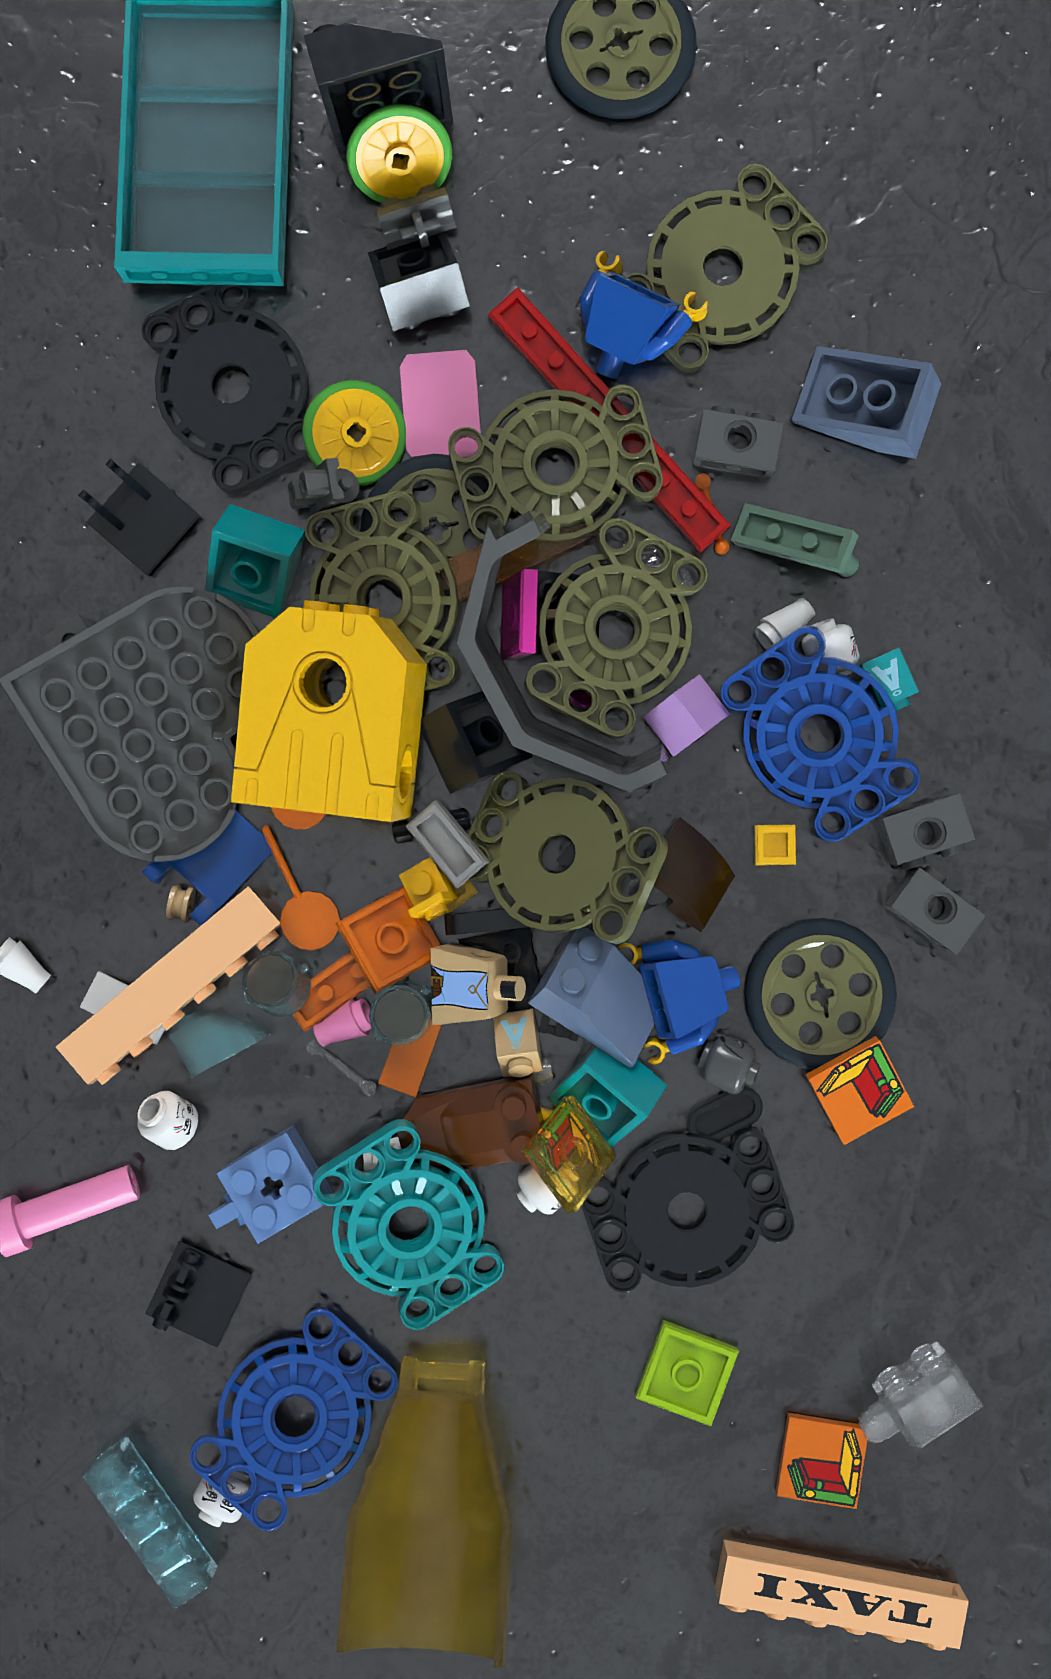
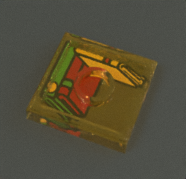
M574 1096L564 1097L521 1151L566 1213L577 1212L617 1157Z

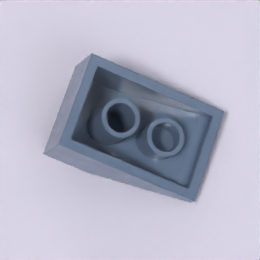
M817 346L792 417V422L876 452L916 459L941 387V382L932 364L928 362Z
M586 927L572 930L562 940L528 1002L534 1008L629 1068L634 1066L655 1024L642 975L612 943L602 940Z

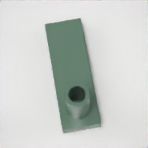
M747 503L744 504L731 541L736 546L834 571L843 577L852 576L859 567V560L852 553L858 539V535L854 530Z

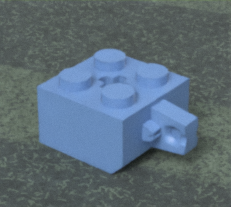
M294 1125L234 1159L216 1173L226 1189V1192L222 1194L226 1203L214 1209L208 1215L216 1229L237 1219L240 1226L246 1223L257 1244L324 1205L316 1199L312 1186L313 1176L319 1167ZM324 1178L320 1184V1189L324 1193L333 1194L331 1187ZM271 1179L273 1181L280 1179L283 1185L280 1189L277 1187L271 1188L268 1182Z

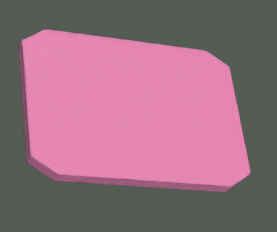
M467 350L407 354L400 366L403 415L406 425V451L411 458L433 453L449 455L448 441L450 435L455 430L461 427H471L481 434L475 360ZM468 437L460 439L455 445L456 453L464 458L473 456L478 449L476 441Z

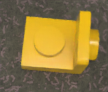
M431 857L399 875L414 906L407 910L411 918H426L427 921L434 920L449 911L447 905L458 899L448 877Z

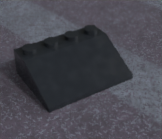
M347 23L337 26L333 24L322 25L316 28L313 33L304 35L339 154L347 152L350 136L358 123L369 113L388 105L406 104L422 108L434 115L441 124L453 120L444 48L441 40Z

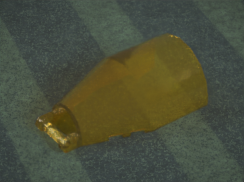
M415 1356L403 1357L398 1394L379 1440L381 1442L373 1462L368 1466L364 1476L365 1482L357 1502L353 1504L348 1516L337 1653H346L366 1648L433 1649L487 1657L494 1660L493 1668L502 1669L505 1667L514 1526L484 1404V1361L471 1360L470 1364L419 1361L418 1357ZM418 1378L468 1381L467 1394L418 1391Z

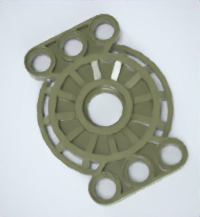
M751 164L743 168L739 173L735 191H706L687 198L673 208L658 225L650 242L646 264L647 275L633 273L625 278L679 303L680 306L677 311L684 310V298L689 292H696L695 301L689 305L692 309H700L708 301L706 317L698 322L692 321V326L680 340L663 353L681 372L694 373L702 369L706 363L709 353L708 343L716 345L741 343L759 336L776 323L786 311L796 290L800 269L799 264L812 265L821 259L828 243L827 234L769 169L760 164ZM749 176H757L765 183V190L759 195H751L745 191L743 181ZM721 200V204L708 205L700 209L696 206L705 201ZM730 200L737 201V205H731ZM778 205L786 206L792 213V220L783 225L775 223L770 216L771 209ZM687 210L688 215L674 229L668 227L675 217ZM807 234L813 235L819 242L818 251L813 254H806L800 251L797 244L799 237ZM662 236L666 241L662 258L653 259L655 248ZM727 249L737 254L742 264V273L737 281L730 285L720 286L708 280L704 273L703 263L707 255L714 250ZM654 272L660 274V278L654 277ZM791 276L789 291L785 299H782L778 294L783 285V280ZM770 309H777L771 318L758 325L757 321L762 319ZM745 328L748 330L738 335L724 336V333H734ZM706 332L714 333L715 335L706 334ZM685 343H694L701 350V358L694 363L685 362L679 356V348Z
M625 384L611 388L606 395L603 406L595 400L573 391L553 389L533 392L516 399L503 409L488 427L485 437L474 428L461 427L450 435L448 441L449 456L470 532L473 538L482 544L485 535L476 528V522L482 515H494L496 518H500L502 524L505 525L512 520L510 518L512 512L520 516L530 511L532 517L543 513L550 525L551 534L542 533L541 536L534 539L535 541L551 543L575 541L594 533L605 522L610 520L622 505L626 494L635 501L641 503L649 502L657 497L663 483L661 468L641 398L633 387ZM624 395L629 397L634 404L633 410L627 415L616 414L611 408V401L617 396ZM550 399V401L538 402L531 406H526L527 404H530L538 400ZM559 399L572 400L582 404L583 407L572 402L559 401ZM592 410L598 413L599 417L592 413ZM514 411H517V414L510 418L503 428L499 427L505 418ZM628 434H637L643 439L645 447L637 454L628 453L622 447V439ZM468 437L476 441L478 449L473 456L464 458L456 453L455 445L460 439ZM492 437L497 439L495 445L490 442ZM559 448L565 450L574 461L575 470L572 477L561 485L545 483L536 472L535 464L537 458L547 449ZM640 472L650 473L654 477L656 485L649 492H640L633 485V477ZM473 476L484 477L489 484L486 493L481 496L470 495L465 488L469 478ZM615 484L621 489L619 495L613 491ZM606 502L613 504L608 512L594 523L592 516L599 512ZM582 522L585 525V528L576 532L560 534V528L573 527Z
M392 491L311 515L305 525V535L313 546L326 551L319 559L311 578L309 601L341 605L340 612H343L344 604L367 607L366 594L373 583L379 580L393 582L398 586L402 594V604L396 615L389 619L394 621L427 663L424 691L453 683L459 673V663L452 653L442 650V647L448 641L457 620L459 606L457 580L449 560L439 546L423 533L412 529L421 514L418 500L412 494L403 491ZM399 498L406 499L411 506L409 517L402 522L396 521L391 515V506ZM360 509H367L373 517L371 527L365 532H359L353 524L354 514ZM323 519H329L335 527L334 536L327 542L320 541L316 535V526ZM406 534L413 536L408 542L402 540ZM422 542L434 552L439 562L433 563L429 556L419 549ZM333 554H337L334 557V559L330 561V558L333 556ZM324 569H325L326 572H325L324 577H323V579H322V581H321L320 594H318L320 579H321V576H322L323 571H324ZM443 570L449 581L450 596H445L444 584L439 574ZM445 605H450L449 618L444 631L439 629L443 618ZM433 637L439 639L434 646L428 644ZM436 657L446 659L450 666L449 674L443 680L435 679L431 676L429 670L431 661ZM345 681V684H344V692H345V688H346V686H347L346 681Z
M620 518L608 520L599 530L596 540L602 554L591 555L571 565L558 576L547 592L539 613L538 626L541 652L546 662L534 665L526 674L524 680L525 690L531 698L612 739L621 738L633 729L636 717L631 705L641 703L660 693L675 679L684 666L691 646L692 634L689 607L684 596L693 595L698 592L706 583L708 576L706 566L697 557ZM610 528L621 529L627 537L626 546L621 549L611 548L605 541L606 531ZM652 546L661 552L663 560L659 567L650 568L643 563L641 553L644 548ZM606 561L608 565L601 566L599 562ZM589 565L590 571L583 573L574 582L567 579L576 570ZM685 565L692 566L698 573L697 584L692 587L683 586L677 579L679 567ZM560 586L565 590V593L559 600L556 609H548L552 596ZM672 597H675L678 604L674 603ZM616 610L625 613L630 617L634 625L633 639L624 648H608L600 642L596 635L597 620L607 611ZM678 614H682L684 624L683 638L679 637L680 622ZM546 619L553 621L552 635L554 643L549 646L545 633ZM676 648L681 649L677 664L670 672L667 665L674 657ZM557 653L561 661H554L551 655ZM538 671L549 672L555 681L554 689L549 693H540L535 690L532 685V678ZM657 676L664 680L655 689L642 694L641 686L648 684ZM580 689L589 694L591 705L587 711L577 712L569 705V695L572 691ZM630 691L632 698H626L624 692ZM617 708L625 713L627 724L623 730L614 731L607 726L605 715L608 710Z
M506 770L498 773L492 779L468 833V836L490 861L485 865L483 871L475 874L469 880L478 883L489 881L499 904L511 917L528 927L545 932H568L592 923L593 930L599 938L618 944L628 940L634 932L667 856L668 844L662 834L649 827L637 828L631 832L630 825L621 807L606 792L589 782L573 778H551L530 786L524 777L513 771ZM516 780L518 783L516 796L511 800H504L501 792L502 787L506 782ZM565 786L564 792H551L548 794L543 792V790L553 787ZM577 787L590 790L597 795L591 801L583 795H579ZM606 803L612 808L618 822L615 823L614 819L606 811ZM498 816L502 821L501 831L495 837L490 838L486 834V824L492 817ZM555 836H567L575 845L576 854L574 862L570 868L562 873H550L544 868L542 863L544 848ZM645 837H654L657 844L656 851L648 858H641L637 850L639 842ZM628 875H637L640 882L638 891L633 896H624L621 892L623 879ZM501 887H506L508 893L516 901L513 906L507 901ZM530 911L542 916L541 923L531 921L521 914ZM617 912L623 919L622 928L617 934L608 935L604 928L605 920L610 914ZM557 919H575V921L565 924H554Z

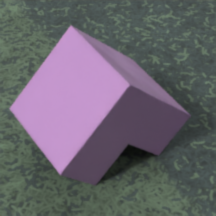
M699 674L671 694L643 718L674 757L730 715V713Z

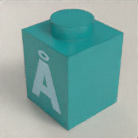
M900 648L859 665L882 684L889 694L896 711L911 705L908 697L919 692ZM869 684L866 689L874 697L879 708L886 706L880 693Z

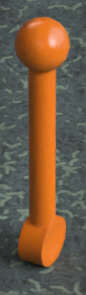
M699 474L695 479V485L713 504L709 491L711 479L707 474ZM721 535L716 539L714 550L717 554H726L730 548L729 543Z

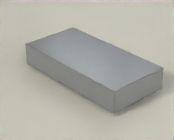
M439 800L433 801L406 825V828L456 888L461 887L490 862Z

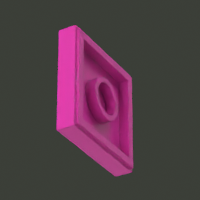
M523 569L502 582L501 657L503 660L515 661L536 653L538 570Z

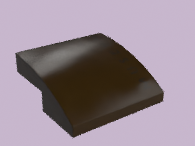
M680 817L665 838L668 844V852L654 887L672 899L667 908L669 911L699 932H702L735 875L716 848L701 833Z

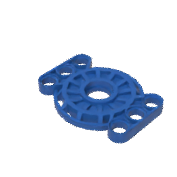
M806 625L797 628L730 675L721 688V698L728 708L735 711H747L744 719L743 741L748 761L760 781L772 793L789 803L805 808L819 809L815 818L817 834L824 840L837 842L913 794L920 783V771L912 760L894 758L898 748L899 723L895 706L886 689L871 673L857 664L835 657H822L826 648L825 636L817 627ZM806 633L814 635L819 642L818 651L811 656L801 655L795 647V641L799 635ZM769 657L780 659L785 666L784 675L778 679L767 678L762 671L763 661ZM819 664H829L828 671L816 670ZM837 666L852 670L863 677L862 680L858 683L849 676L837 673ZM740 680L746 682L751 688V697L745 702L734 701L729 694V687L732 682ZM869 684L880 693L886 706L879 708L874 697L866 689ZM754 710H762L760 717L753 716ZM816 714H825L832 717L838 723L841 730L838 744L826 752H816L809 749L801 738L803 723L809 717ZM890 715L893 728L892 741L884 740L885 727L883 718ZM751 727L757 729V751H753L750 738ZM890 751L888 758H880L881 752ZM758 761H762L767 771L775 778L773 782L762 771ZM897 767L908 768L913 774V781L905 788L895 787L890 782V772ZM783 785L792 792L804 795V799L791 795L780 787ZM864 789L872 790L877 794L879 803L874 809L863 810L855 802L856 794ZM813 797H821L823 800L813 801ZM828 812L840 813L845 820V825L840 831L830 832L823 827L822 817Z
M326 1308L312 1309L306 1314L302 1324L304 1338L290 1337L272 1341L254 1350L237 1365L227 1380L219 1401L217 1418L219 1435H202L195 1440L191 1447L190 1463L193 1469L252 1524L263 1531L275 1530L284 1523L287 1517L285 1497L299 1498L319 1493L336 1484L353 1468L364 1451L370 1433L372 1414L370 1400H386L397 1389L398 1378L391 1365L333 1312ZM319 1315L328 1317L332 1323L329 1335L321 1339L313 1337L308 1329L310 1321ZM348 1342L356 1343L361 1348V1358L356 1364L350 1366L341 1363L338 1357L339 1349ZM288 1345V1353L278 1354L264 1360L262 1354L273 1348ZM296 1345H306L308 1352H297ZM254 1360L257 1367L247 1375L242 1384L236 1382L235 1380L241 1371ZM378 1369L387 1371L391 1377L388 1389L380 1393L372 1391L368 1386L370 1374ZM231 1390L237 1394L233 1403L232 1417H224L225 1403ZM293 1396L303 1397L308 1400L313 1406L315 1413L314 1423L311 1428L303 1435L296 1437L285 1435L278 1429L275 1423V1412L279 1404L286 1398ZM356 1398L363 1399L364 1406L357 1407ZM365 1416L364 1429L360 1441L357 1443L353 1440L357 1431L358 1418ZM224 1428H232L233 1437L225 1436ZM213 1443L220 1449L221 1456L216 1464L204 1466L198 1461L196 1453L203 1444ZM347 1452H354L347 1464L335 1474L333 1469L342 1462ZM238 1470L246 1472L251 1480L248 1490L240 1494L231 1492L226 1483L229 1475ZM324 1475L328 1478L315 1486L301 1488V1484L315 1481ZM282 1484H292L293 1489H283ZM267 1498L275 1499L281 1507L279 1516L272 1521H264L257 1514L259 1503Z

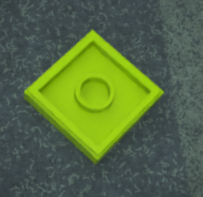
M662 1320L635 1393L636 1399L712 1426L739 1353L738 1347Z

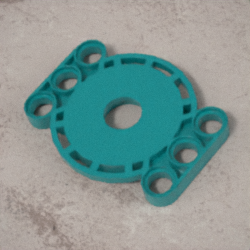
M397 1119L321 1166L313 1176L312 1186L315 1197L321 1204L334 1206L331 1223L335 1251L346 1271L357 1282L372 1291L389 1296H401L398 1301V1310L403 1324L410 1329L421 1330L496 1283L504 1272V1263L499 1251L494 1246L480 1244L484 1233L485 1214L482 1198L473 1179L459 1164L445 1155L420 1149L421 1140L416 1126L408 1120ZM398 1131H407L412 1135V1142L407 1148L395 1149L390 1145L392 1135ZM364 1153H371L378 1158L376 1167L366 1172L358 1170L355 1167L356 1159ZM414 1159H419L418 1163H415L413 1161ZM431 1160L443 1164L451 1170L447 1174L438 1167L429 1165V1162ZM328 1176H337L343 1181L341 1189L334 1194L324 1193L320 1189L322 1180ZM460 1177L470 1187L473 1195L465 1197L462 1188L458 1184ZM409 1206L421 1208L428 1217L427 1226L421 1235L411 1240H402L391 1233L389 1221L395 1212ZM477 1207V1225L476 1228H472L473 1221L471 1212ZM339 1218L346 1222L347 1238L339 1240L338 1235ZM345 1253L352 1254L356 1264L359 1266L358 1269L349 1262ZM483 1256H490L495 1259L494 1268L487 1273H479L474 1269L476 1261ZM449 1278H456L462 1282L460 1290L452 1295L443 1294L440 1291L442 1283ZM421 1300L428 1304L426 1312L421 1316L412 1317L406 1313L407 1306L413 1301Z

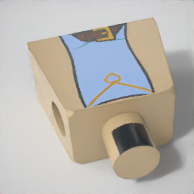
M448 943L430 948L432 1025L491 1019L507 1012L508 1000L521 1001L524 998L526 991L525 980L521 976H507V959L504 955L457 943Z

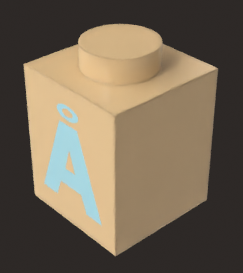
M533 1009L504 1013L494 1017L496 1054L503 1077H525L533 1072L543 1071L539 1032Z

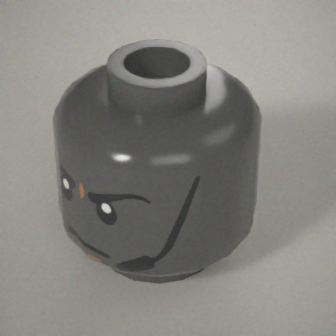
M721 1035L715 1041L708 1040L701 1055L698 1070L703 1071L705 1083L730 1094H738L743 1090L745 1084L753 1087L761 1064L754 1062L756 1052L752 1045L727 1035Z

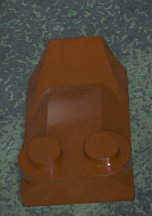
M532 1073L525 1077H511L416 1096L409 1111L402 1118L416 1126L421 1140L420 1149L445 1155L463 1169L511 1161L519 1164H529L536 1161L538 1156L533 1138L544 1126ZM398 1131L401 1149L407 1148L412 1142V1135L407 1131ZM414 1159L413 1162L418 1163L419 1159ZM431 1160L429 1162V1165L438 1167L444 1172L451 1170L443 1164Z

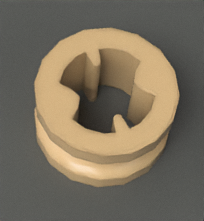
M179 884L172 886L166 907L167 919L173 920L178 916L182 922H189L191 918L189 915L193 912L195 904V888L188 887L187 890H182Z

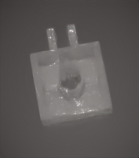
M938 1341L932 1345L930 1343L921 1345L910 1355L911 1359L899 1367L891 1366L885 1369L877 1377V1382L871 1385L879 1400L867 1407V1411L863 1410V1413H860V1418H858L860 1428L869 1442L872 1441L874 1444H879L881 1441L884 1442V1439H889L901 1431L910 1446L922 1448L984 1406L957 1365Z

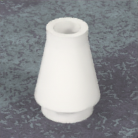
M799 598L794 603L760 619L759 626L754 630L756 638L767 650L797 628L806 626L815 617V611L808 601L804 598Z
M9 937L0 947V975L30 989L36 994L50 978L51 974L40 965L21 940L17 943Z

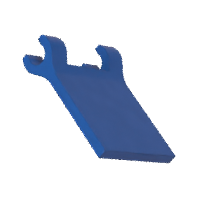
M235 809V813L226 829L209 846L183 859L165 862L152 861L142 871L153 883L158 884L173 867L206 897L189 915L200 926L216 914L272 854L265 836Z

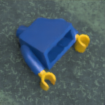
M601 251L596 256V264L599 270L592 273L580 295L579 302L583 326L586 329L585 341L603 350L596 366V371L606 377L617 379L624 361L635 365L646 360H654L675 345L692 326V321L698 322L706 317L708 301L700 309H692L689 305L695 301L696 292H689L684 298V310L677 311L680 306L679 303L621 276L623 264L619 255L615 257L613 264L605 266L608 262V256L606 251Z
M675 940L643 943L642 947L639 948L632 943L620 944L617 949L625 947L632 949L634 953V958L630 962L632 965H635L641 959L645 962L639 965L658 1037H649L642 1049L654 1045L661 1050L659 1055L650 1057L648 1062L656 1065L663 1061L667 1052H671L674 1055L702 1045L718 1025L719 1016L728 1011L729 1005L725 992L737 989L740 986V977L736 968L730 965L718 969L716 959L713 956L702 957L698 948Z

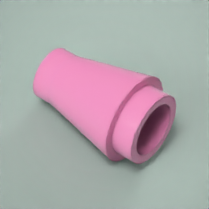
M362 998L357 1001L350 999L322 1022L314 1025L313 1030L319 1044L325 1047L332 1043L368 1036L369 1030L375 1028L376 1023L374 1013L365 999Z

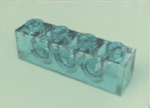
M127 1436L94 1458L82 1477L174 1609H177L209 1586L217 1569L216 1563Z

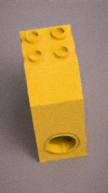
M304 600L303 608L288 607L245 644L234 767L237 768L234 769L231 802L387 822L412 817L415 784L412 783H415L427 663L392 619L379 617L380 609L344 604L343 612H340L341 605ZM337 662L345 672L347 686L343 697L333 704L325 694L323 681L327 670Z

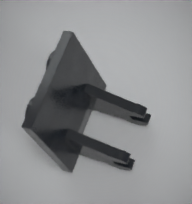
M109 459L105 465L120 477L123 482L103 505L84 489L79 493L78 496L95 510V513L86 523L148 576L200 516L139 462L127 474L112 459Z

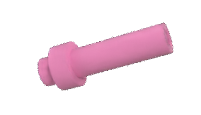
M126 1165L25 1202H21L16 1195L0 1199V1253L4 1257H9L29 1250L33 1246V1237L140 1199V1189L133 1169L130 1165Z

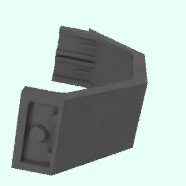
M530 511L516 517L505 525L502 524L500 518H497L487 526L457 645L512 746L628 792H633L667 775L671 756L663 743L636 756H623L545 723L531 713L488 633L487 618L503 556L541 536L542 533L550 528V525L543 513L532 517Z

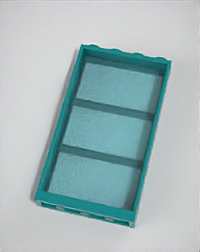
M292 0L125 1L114 268L124 283L284 286L294 14Z

